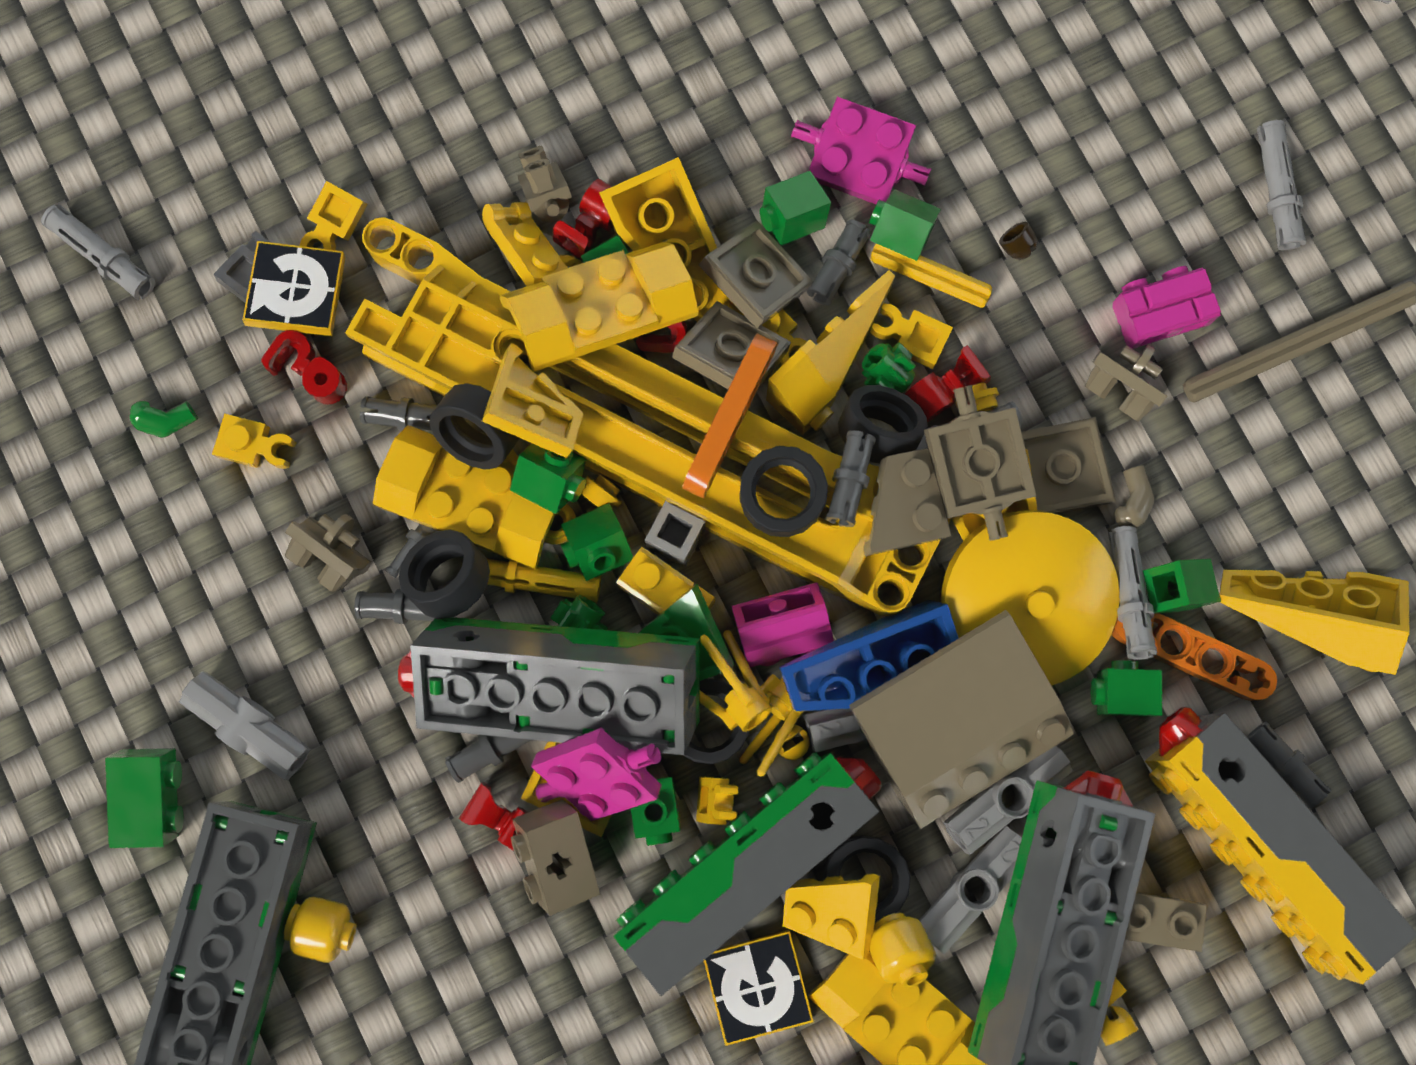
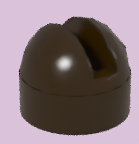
M1020 222L1001 236L999 244L1010 257L1022 260L1028 258L1031 252L1036 250L1037 237L1028 222Z

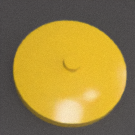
M1022 510L1010 512L1003 515L1008 534L1007 537L989 541L986 523H984L962 542L946 570L942 584L941 603L948 604L958 638L1006 610L1013 618L1052 686L1070 679L1083 671L1106 646L1118 616L1117 609L1120 603L1118 577L1111 557L1105 547L1081 524L1046 511Z

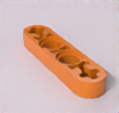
M758 333L753 338L690 466L682 489L703 499L706 496L772 361L778 342Z
M1160 613L1154 614V617L1151 619L1152 627L1154 622L1158 626L1153 631L1157 654L1153 655V658L1244 700L1266 699L1275 691L1277 686L1276 672L1265 661ZM1117 616L1112 636L1120 643L1126 645L1123 623L1118 620ZM1167 630L1177 632L1182 638L1183 647L1177 655H1170L1161 647V636ZM1208 649L1218 651L1223 657V668L1217 674L1207 672L1202 666V655ZM1234 670L1244 674L1254 673L1257 670L1259 672L1257 679L1263 682V686L1253 688L1250 691V682L1240 676H1234L1228 682L1227 678Z

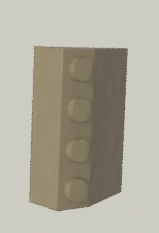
M1006 610L849 705L895 794L920 829L1074 735L1061 701L1013 618Z

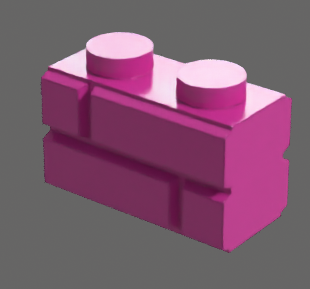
M1180 266L1165 272L1162 275L1163 280L1148 284L1147 279L1142 278L1132 281L1121 288L1123 292L1113 301L1112 307L1118 324L1121 325V332L1127 346L1135 349L1209 326L1221 316L1220 307L1215 294L1211 291L1212 286L1203 267L1189 271L1187 266Z
M817 582L732 606L746 660L750 668L758 665L771 666L780 659L801 653L807 654L834 641L826 605Z

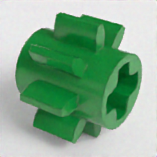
M899 342L894 347L888 343L874 346L868 351L862 362L864 370L861 374L867 378L864 385H880L893 388L901 393L904 392L912 384L915 377L913 369L916 365L911 361L913 354Z
M577 595L573 602L567 598L565 601L561 600L550 619L558 623L557 626L597 630L608 629L606 625L600 622L605 615L604 610L595 602L581 595Z

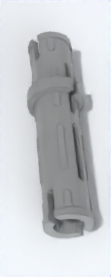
M1273 120L1263 123L1262 126H1258L1256 129L1270 201L1266 206L1268 214L1273 217L1277 248L1279 250H1292L1307 243L1300 211L1303 207V199L1301 195L1297 194L1285 122L1283 120Z
M60 204L57 206L52 205L44 212L41 219L42 225L98 268V273L106 280L117 282L136 300L144 299L152 292L155 287V279L134 265L124 250L110 246Z
M1121 526L1112 529V532L1108 533L1114 560L1113 564L1120 589V607L1117 609L1118 620L1123 623L1125 630L1127 657L1134 660L1148 659L1157 654L1151 619L1154 617L1153 605L1148 602L1137 529L1132 526Z

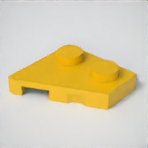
M510 343L504 353L482 422L567 458L574 448L584 413L568 397L561 395L556 385L543 372L537 376L519 358L523 351L518 346Z
M866 874L861 880L844 881L843 876L827 877L823 881H817L813 878L799 879L786 890L783 926L864 960L870 953L880 876Z

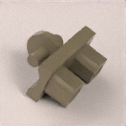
M542 146L519 153L518 155L525 173L519 174L517 177L531 212L534 211L536 216L542 221L549 223L557 222L568 212V198L572 197L557 162L550 163Z
M1148 344L1141 353L1127 345L1123 348L1119 356L1132 364L1129 370L1100 351L1093 359L1092 363L1095 366L1090 372L1085 387L1103 399L1106 398L1118 380L1132 388L1118 409L1137 422L1152 409L1154 404L1160 407L1167 398V395L1138 377L1139 373L1143 371L1153 379H1156L1163 370V368L1150 361L1156 350Z
M324 514L319 521L313 517H308L300 524L293 521L285 531L292 538L285 557L296 566L302 568L311 566L316 557L326 563L317 579L320 584L331 592L343 589L353 577L366 573L372 564L369 559L355 550L360 539L351 533L355 520L348 514L342 515L336 521L327 514Z

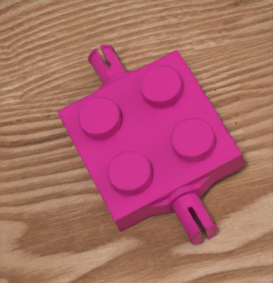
M840 97L836 98L830 116L821 128L797 120L792 131V138H797L814 145V157L808 171L812 172L819 184L873 204H877L879 199L886 202L892 188L900 181L901 177L925 186L931 168L908 161V147L916 125Z
M602 728L537 752L531 765L547 781L546 783L539 784L536 788L537 798L539 800L542 798L541 802L546 803L558 797L566 798L590 821L657 800L662 786L645 768L646 766L657 764L661 760L660 750L658 747L655 748V744H649L637 750H629L617 743Z

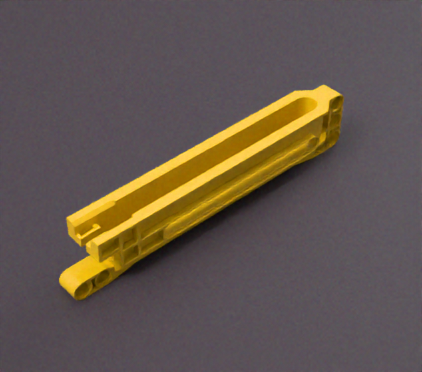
M385 217L375 218L364 227L362 241L374 261L381 267L419 285L402 317L364 298L345 334L349 338L363 344L362 353L365 357L442 396H445L453 386L465 383L481 386L492 392L504 353L510 343L518 346L523 351L521 355L527 356L523 338L509 309L502 306L500 301V295L511 291L481 277L437 242L392 219ZM386 237L395 238L394 244L386 250L377 249L382 239ZM422 256H433V261L428 267L424 269L414 268L416 261ZM617 344L550 366L701 444L724 399ZM555 384L559 393L568 397L584 413L572 452L587 459L585 469L597 475L601 474L609 481L660 507L667 501L704 520L707 531L811 584L817 582L819 588L826 592L854 602L878 615L885 617L895 615L901 612L910 602L940 540L914 545L920 554L919 564L915 566H908L902 563L898 557V549L865 556L864 545L865 541L870 539L874 518L873 515H870L873 498L879 489L877 482L879 466L868 465L866 475L869 476L870 480L867 489H862L854 527L839 526L840 520L833 524L819 517L817 522L803 533L790 537L770 536L756 529L744 515L739 500L741 477L720 467L704 499L682 489L696 454ZM747 410L726 456L747 466L749 461L761 451L776 446L796 447L812 455L823 468L828 483L825 506L830 508L836 484L832 478L834 470L840 468L842 456L834 454ZM779 465L769 468L763 474L810 498L811 489L807 478L801 471L791 466ZM756 485L758 503L767 514L775 518L787 519L798 515L804 510ZM889 583L897 587L900 592V602L895 606H888L882 603L877 592L880 585Z

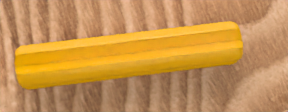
M877 243L872 250L870 257L872 262L977 307H984L992 293L993 287L990 284L920 255L918 260L915 261Z

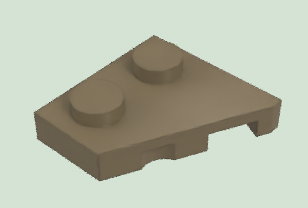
M929 449L891 455L882 459L877 477L879 489L873 498L870 515L874 516L870 539L865 541L864 545L865 556L950 537L951 532Z

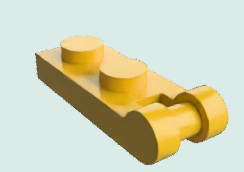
M514 202L510 207H503L500 203L486 204L484 206L482 219L485 228L526 286L541 282L542 276L568 268L532 219V212L527 202Z

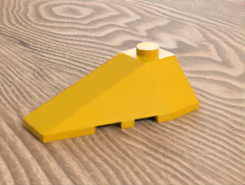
M679 157L599 192L616 233L632 251L661 242L674 244L692 279L698 307V316L693 318L696 322L706 314L716 301L744 315L699 266L702 259L718 247Z
M890 270L855 299L847 310L850 316L846 320L838 316L832 319L818 337L817 345L812 340H808L768 379L766 400L802 435L810 427L815 431L819 430L834 414L830 407L833 405L893 284L895 275Z
M1223 570L1219 592L1220 603L1342 663L1359 667L1369 672H1383L1396 675L1410 633L1409 581L1365 572H1347L1345 579L1323 578L1321 571H1306L1304 578H1285L1283 574L1275 570Z

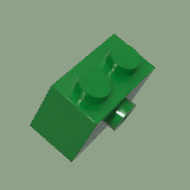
M176 748L122 749L106 757L109 848L164 847L179 837L184 824V812L182 806H178L177 788L180 787L182 781V766L179 761H176Z

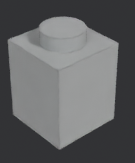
M665 501L645 538L646 546L656 553L686 567L706 530L705 521Z

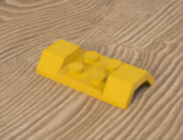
M666 242L625 254L624 250L542 276L539 283L500 295L502 306L510 310L520 331L533 372L698 316L692 279L674 244Z
M410 425L405 427L394 438L376 478L374 506L437 531L451 529L462 532L475 546L535 570L540 561L544 540L555 517L553 512L510 491L516 465L504 461L497 468L492 469L471 467L448 453L433 434Z
M870 953L864 960L846 954L830 975L808 995L811 1001L840 1025L847 1034L882 1065H986L968 1052L975 1022L926 979L912 987H903L902 983L886 982L880 976Z

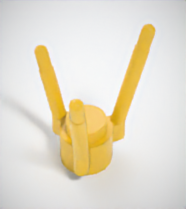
M724 631L723 636L746 683H741L709 637L702 635L700 642L733 689L724 699L728 704L726 709L702 691H700V703L719 716L730 730L737 726L743 732L754 729L770 715L772 711L769 705L770 699L761 690L731 631Z
M771 674L760 686L761 690L770 699L769 705L772 708L771 713L773 715L739 758L741 764H746L780 721H785L757 769V775L760 777L766 774L799 716L804 712L793 709L783 677L778 679L774 674Z

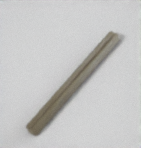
M1412 281L1403 283L1196 375L1183 383V390L1188 400L1195 403L1416 304V283Z

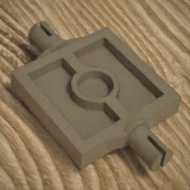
M970 385L953 390L960 416L946 425L926 429L924 433L946 517L952 518L968 513L984 514L990 541L1008 536L1002 510L1016 501L1035 497L1036 492L1016 408L995 413L978 412L972 390L973 386Z

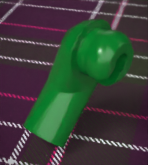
M146 401L136 402L130 409V422L138 431L160 438L168 437L198 420L197 414L187 401L168 412L150 407L149 402Z

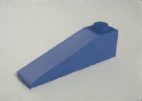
M926 600L905 608L895 615L883 617L779 668L795 711L849 709V705L959 638L948 604Z

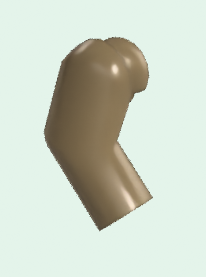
M1144 465L1123 471L1130 497L1125 506H1119L1115 509L1114 515L1119 527L1134 525L1137 528L1146 522L1154 505V494Z

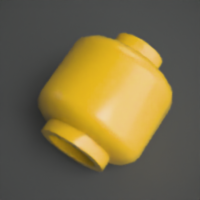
M312 896L305 899L301 905L295 904L292 907L286 921L284 939L289 941L290 949L295 955L329 963L338 957L341 950H350L355 938L357 924L350 922V910L347 905Z
M893 913L874 924V932L870 942V954L880 976L888 983H902L903 987H912L923 982L928 977L927 970L934 964L936 952L921 922L917 918L906 917L904 913Z

